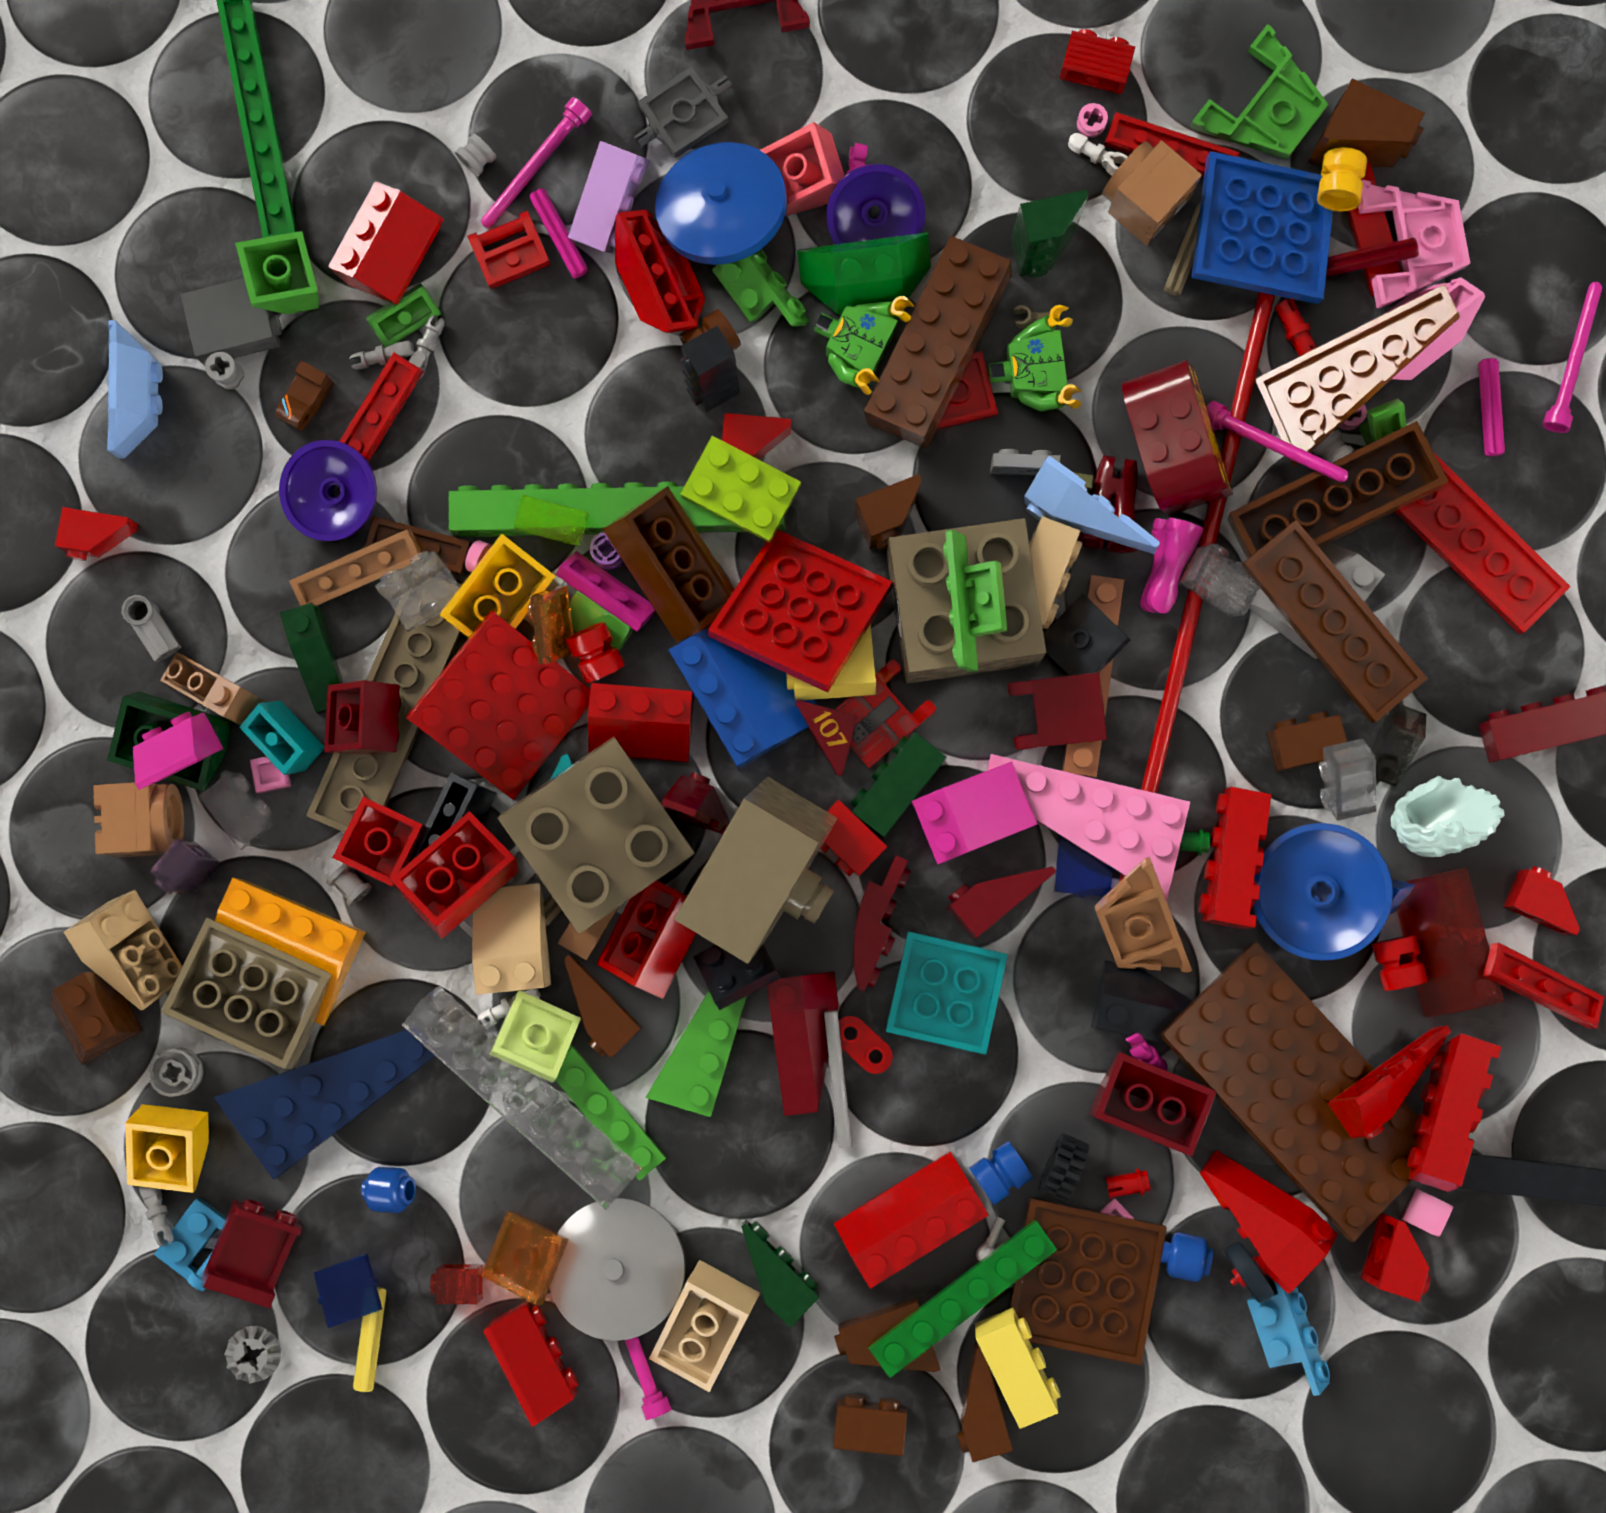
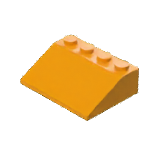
M232 878L218 908L215 921L331 973L332 975L315 1021L325 1026L366 931L247 880Z

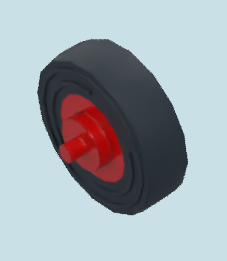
M1237 1241L1224 1250L1235 1268L1231 1270L1235 1277L1229 1280L1233 1287L1240 1283L1243 1289L1247 1287L1259 1304L1274 1295L1272 1288L1264 1277L1267 1273L1262 1269L1255 1256L1251 1258L1242 1243Z

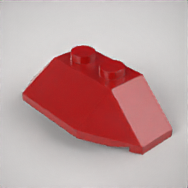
M646 209L618 213L615 224V264L640 321L665 333L695 328L705 302V296L689 260L676 252L668 244L658 222L652 219L653 215Z

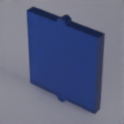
M1059 835L1054 892L1078 894L1080 898H1084L1086 895L1104 897L1111 891L1113 868Z
M363 1254L314 1272L320 1296L318 1303L322 1304L328 1328L383 1310L376 1286L378 1279L374 1278L368 1254Z

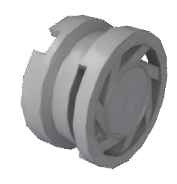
M186 1048L167 1049L157 1054L151 1061L148 1070L150 1071L151 1079L149 1081L153 1089L159 1094L168 1097L185 1095L194 1091L201 1083L204 1074L203 1063L200 1057L192 1050Z

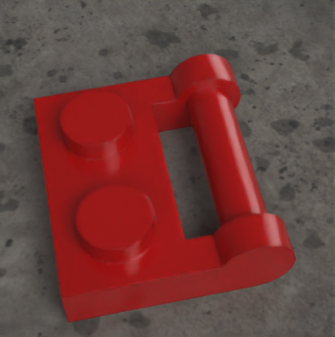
M528 211L519 214L520 218L477 235L475 232L467 236L490 290L551 265ZM524 230L527 233L524 237L488 252H485L483 247Z

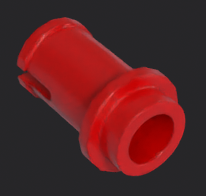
M1135 1168L1133 1173L1110 1177L1105 1176L1110 1199L1140 1193L1141 1196H1144V1192L1151 1191L1146 1170L1140 1171L1139 1168Z

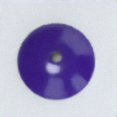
M885 164L864 165L847 173L834 187L829 197L826 211L828 230L835 245L922 233L926 218L924 199L915 182L900 169ZM871 206H878L880 208L877 216L872 217L868 215V210Z
M319 440L304 445L289 458L280 477L279 497L287 519L299 532L316 540L337 541L352 536L367 523L376 504L377 484L369 462L358 450L343 442ZM336 486L341 491L337 498L333 495V489Z

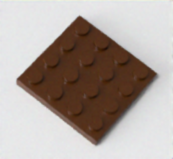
M1029 1197L1024 1227L1033 1220L1037 1221L1057 1249L1053 1254L1017 1280L1012 1287L1008 1309L1014 1308L1019 1319L1025 1318L1032 1334V1338H1029V1341L1045 1346L1142 1365L1167 1226Z

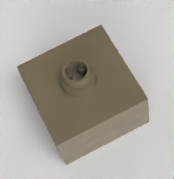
M767 777L742 800L674 920L747 964L771 934L783 912L797 920L802 915L805 917L804 919L815 924L834 890L826 884L822 885L820 882L823 877L809 870V867L838 818L770 777Z

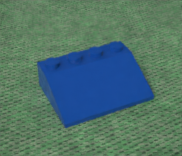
M709 628L670 648L669 652L739 770L806 731L809 727L795 706L794 689H787V676L785 672L710 638L708 634ZM802 700L817 705L814 700Z

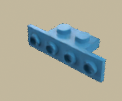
M1275 1282L1277 1291L1273 1292L1274 1295L1265 1302L1259 1304L1253 1296L1247 1300L1269 1368L1302 1362L1313 1396L1320 1395L1329 1385L1330 1371L1327 1363L1320 1357L1317 1348L1318 1336L1316 1330L1308 1322L1305 1298L1302 1293L1298 1292L1297 1287L1287 1294Z

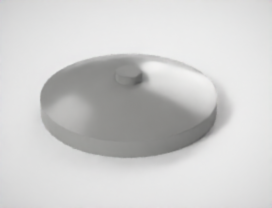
M623 1198L597 1201L578 1210L564 1223L557 1233L548 1257V1285L558 1310L579 1331L602 1340L621 1341L632 1339L656 1328L672 1312L683 1290L686 1277V1259L683 1245L671 1223L660 1212L649 1205Z

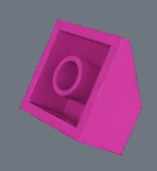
M186 712L170 720L173 727L163 731L161 726L141 735L144 742L133 747L135 785L138 790L161 781L224 749L204 712L193 717L190 712Z

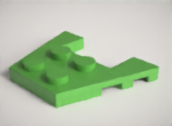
M1267 24L1251 44L1248 53L1274 72L1238 118H1235L1209 99L1194 118L1190 127L1193 130L1287 160L1329 104L1307 74L1299 70L1291 59L1292 54L1286 46L1282 47L1275 37L1276 32Z

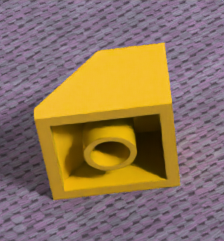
M142 1104L125 1122L127 1185L194 1193L209 1144L208 1112Z

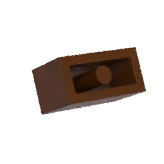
M1328 711L1309 715V721L1296 724L1295 718L1275 723L1276 729L1268 732L1267 736L1276 771L1279 772L1319 763L1350 754L1340 714L1329 717Z
M854 1394L845 1395V1399L837 1398L833 1449L903 1456L907 1422L906 1406L900 1405L899 1400L891 1398H881L879 1403L866 1402V1397Z

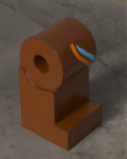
M301 360L295 370L296 376L286 394L279 401L275 413L277 419L299 431L307 427L334 385V382L327 374Z

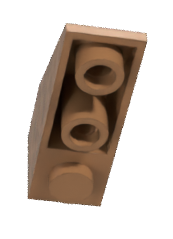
M178 652L174 655L160 680L239 725H242L259 703L266 702L261 697Z

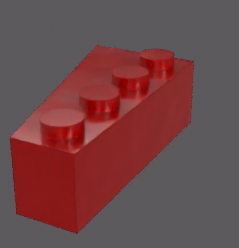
M1232 786L1224 789V794H1219L1216 803V813L1220 814L1218 827H1213L1210 837V846L1214 847L1212 860H1207L1204 870V880H1208L1206 894H1201L1198 904V913L1202 914V922L1238 929L1255 928L1257 916L1250 915V909L1253 908L1255 901L1259 900L1260 886H1258L1257 881H1254V876L1259 874L1263 866L1264 851L1263 848L1258 847L1259 840L1264 841L1267 835L1271 794Z

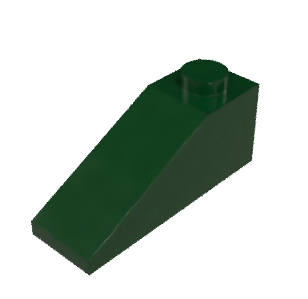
M313 603L280 612L290 649L315 712L321 713L326 711L328 685L341 684L343 680L322 609Z

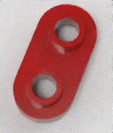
M845 1016L839 1019L841 1048L867 1072L879 1074L886 1071L893 1059L892 1050L889 1045L858 1017ZM847 1027H854L857 1030V1036L852 1040L844 1037V1030ZM873 1050H879L882 1053V1059L878 1063H873L869 1060V1054Z

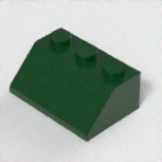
M1087 189L1020 204L1011 236L1019 276L1029 275L1030 278H1036L1047 274L1048 270H1052L1077 230L1088 198Z
M140 691L123 696L107 761L134 769L133 747L144 742L141 735L161 726L163 731L173 727L170 720L186 712H190L193 717L203 713V711ZM206 712L204 713L224 749L165 778L166 780L200 791L206 790L223 759L233 726V721Z

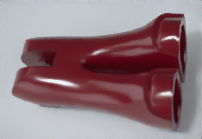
M1103 455L1097 469L1092 495H1102L1108 501H1111V498L1115 499L1114 514L1117 517L1124 514L1135 522V496L1138 480L1137 460L1125 458L1120 474L1121 479L1112 478V475H1115V457ZM1080 532L1077 541L1083 542V547L1099 550L1104 545L1103 538ZM1109 540L1107 544V550L1110 552L1132 553L1138 550Z

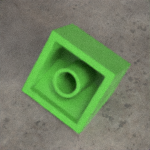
M302 231L235 243L251 307L283 314L319 308L318 289Z

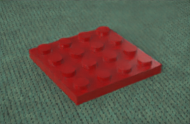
M777 529L771 542L766 541L709 627L708 634L710 638L828 693L893 589V581Z
M491 610L408 713L406 718L514 800L588 708L590 689Z

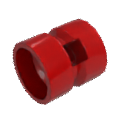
M605 621L589 626L566 639L573 657L580 658L581 660L578 667L586 683L601 679L625 665L618 648L610 645L613 637Z
M1416 934L1372 944L1376 963L1383 966V969L1379 972L1383 991L1397 990L1428 982L1424 963L1417 960V956L1421 951Z

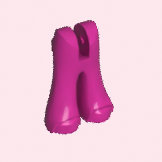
M1155 518L1151 532L1153 537L1160 542V545L1153 556L1151 572L1141 596L1140 605L1144 611L1167 613L1171 610L1173 604L1175 605L1179 593L1180 576L1196 548L1204 528L1176 518H1168V520Z

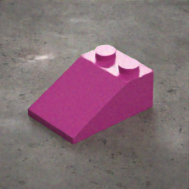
M1012 761L912 801L937 864L945 863L1038 825Z

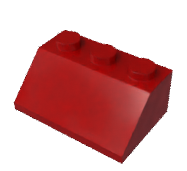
M375 181L328 268L347 285L398 305L444 219L400 190Z
M591 683L588 709V753L614 736L629 758L689 762L695 700L693 691Z
M469 811L390 880L424 922L443 939L519 872L516 858Z
M656 880L630 898L596 964L633 986L663 999L696 935V932L674 920L687 896Z
M531 1299L494 1318L483 1332L530 1425L533 1427L572 1401L578 1393L576 1387L579 1386V1382L572 1368H565L560 1358L563 1355V1351L555 1336L549 1337L544 1327L547 1320L541 1307L538 1304L534 1306Z

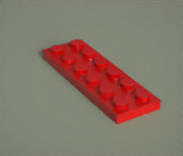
M1435 454L1448 482L1442 489L1395 511V513L1521 635L1571 586Z

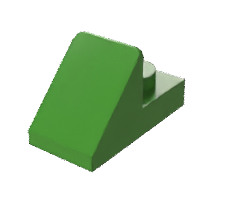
M1396 398L1368 410V422L1359 425V429L1366 445H1369L1407 426L1404 403Z

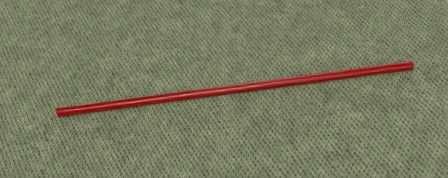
M1261 292L1258 293L1230 411L1232 417L1243 422L1246 421L1275 295ZM1226 429L1221 456L1231 484L1242 436ZM1227 497L1209 502L1203 525L1204 530L1197 550L1141 790L1158 793ZM1121 873V875H1120L1119 882H1120L1124 877H1126V876L1123 875L1122 873Z

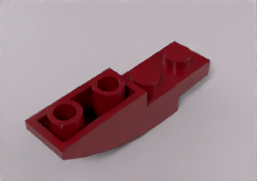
M897 855L892 861L882 886L871 881L868 882L859 907L854 931L853 961L857 988L865 991L867 986L874 987L881 972V969L876 967L881 954L886 957L888 956L895 941V938L890 936L892 928L880 922L882 918L889 920L897 901L891 899L896 887L903 889L911 870L905 868L908 860Z

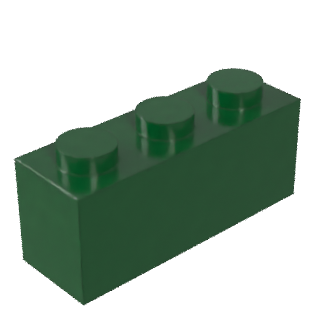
M914 733L910 739L905 735L892 750L897 754L889 765L883 762L872 775L876 782L869 791L862 788L850 803L855 807L852 813L882 839L947 758L917 733Z

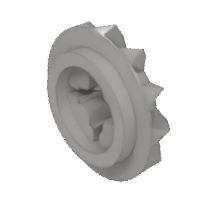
M248 1326L236 1332L228 1340L229 1343L224 1353L227 1360V1369L232 1371L236 1379L247 1381L249 1384L264 1381L270 1377L277 1369L281 1359V1347L278 1339L270 1330L261 1326ZM247 1346H250L252 1350L264 1347L265 1350L256 1358L258 1364H255L252 1360L241 1361L248 1352Z

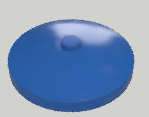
M733 142L710 144L685 155L667 172L656 196V218L665 240L680 255L703 264H728L745 259L758 252L776 235L787 211V190L778 166L768 155L757 148Z
M1314 823L1302 825L1284 833L1265 850L1263 866L1259 874L1254 876V881H1257L1258 886H1260L1259 900L1255 901L1254 910L1265 932L1286 951L1311 960L1340 959L1365 948L1382 931L1392 908L1393 882L1383 856L1364 836L1340 825Z

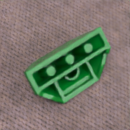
M927 232L797 250L801 284L838 315H842L846 306L854 307L857 304L890 302L899 296H905L909 299L931 267Z

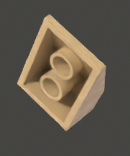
M541 883L501 887L473 912L472 963L476 995L545 988L552 985Z
M699 1260L688 1278L649 1359L710 1392L760 1292Z

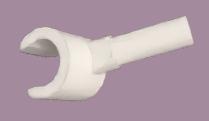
M997 1217L989 1237L977 1249L976 1257L979 1261L995 1250L993 1246L1004 1225V1219Z

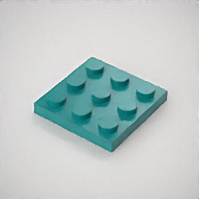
M908 931L885 1032L986 1055L1008 954Z

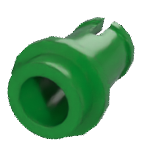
M1198 829V832L1183 831L1179 851L1197 852L1198 856H1201L1202 852H1209V832H1203V829Z

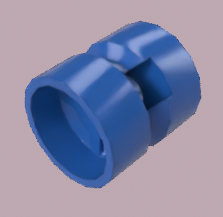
M1006 1141L992 1151V1159L983 1157L968 1167L993 1205H996L1010 1195V1187L1013 1186L1019 1189L1033 1179L1027 1166L1009 1141Z

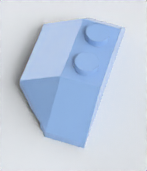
M109 320L107 451L118 459H123L158 426V415L162 414L163 409L162 399L158 395V383L162 382L163 371L158 360L117 321Z

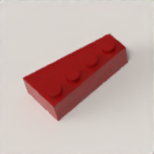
M1461 1033L1443 1044L1428 1064V1068L1431 1069L1430 1079L1424 1085L1421 1094V1100L1425 1102L1423 1112L1418 1116L1414 1127V1133L1418 1135L1416 1146L1411 1149L1407 1160V1166L1411 1168L1409 1179L1447 1192L1462 1186L1474 1145V1140L1468 1138L1469 1133H1473L1481 1121L1483 1110L1477 1105L1485 1090L1490 1089L1493 1075L1487 1073L1491 1058H1499L1501 1046Z

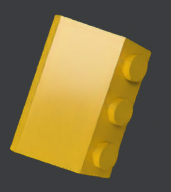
M501 534L439 615L468 639L491 610L516 629L556 576Z

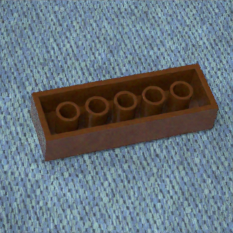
M950 236L912 312L911 318L879 379V383H877L864 409L867 424L922 448H928L1012 277L1011 260Z
M1415 421L1332 462L1348 472V478L1344 482H1338L1314 471L1230 512L1227 521L1246 558L1251 557L1295 520L1300 523L1319 548L1442 489L1448 482V479L1418 422Z

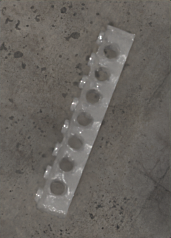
M439 985L420 1000L402 1026L605 1210L642 1169L629 1155L624 1153L605 1133L594 1126L545 1080L490 1055L497 1037Z

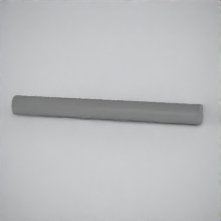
M830 1010L824 1012L838 1145L839 1148L844 1149L852 1147L838 1011Z

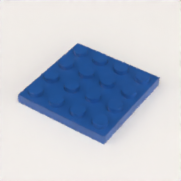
M1210 151L1205 163L1191 278L1319 304L1324 299L1333 216L1332 210L1322 207L1317 202L1319 183L1322 176L1320 174Z

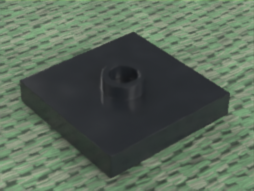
M1083 593L1043 634L1046 653L1068 675L1100 672L1131 641Z

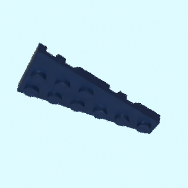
M421 1025L213 1098L274 1180L437 1056L440 1051Z

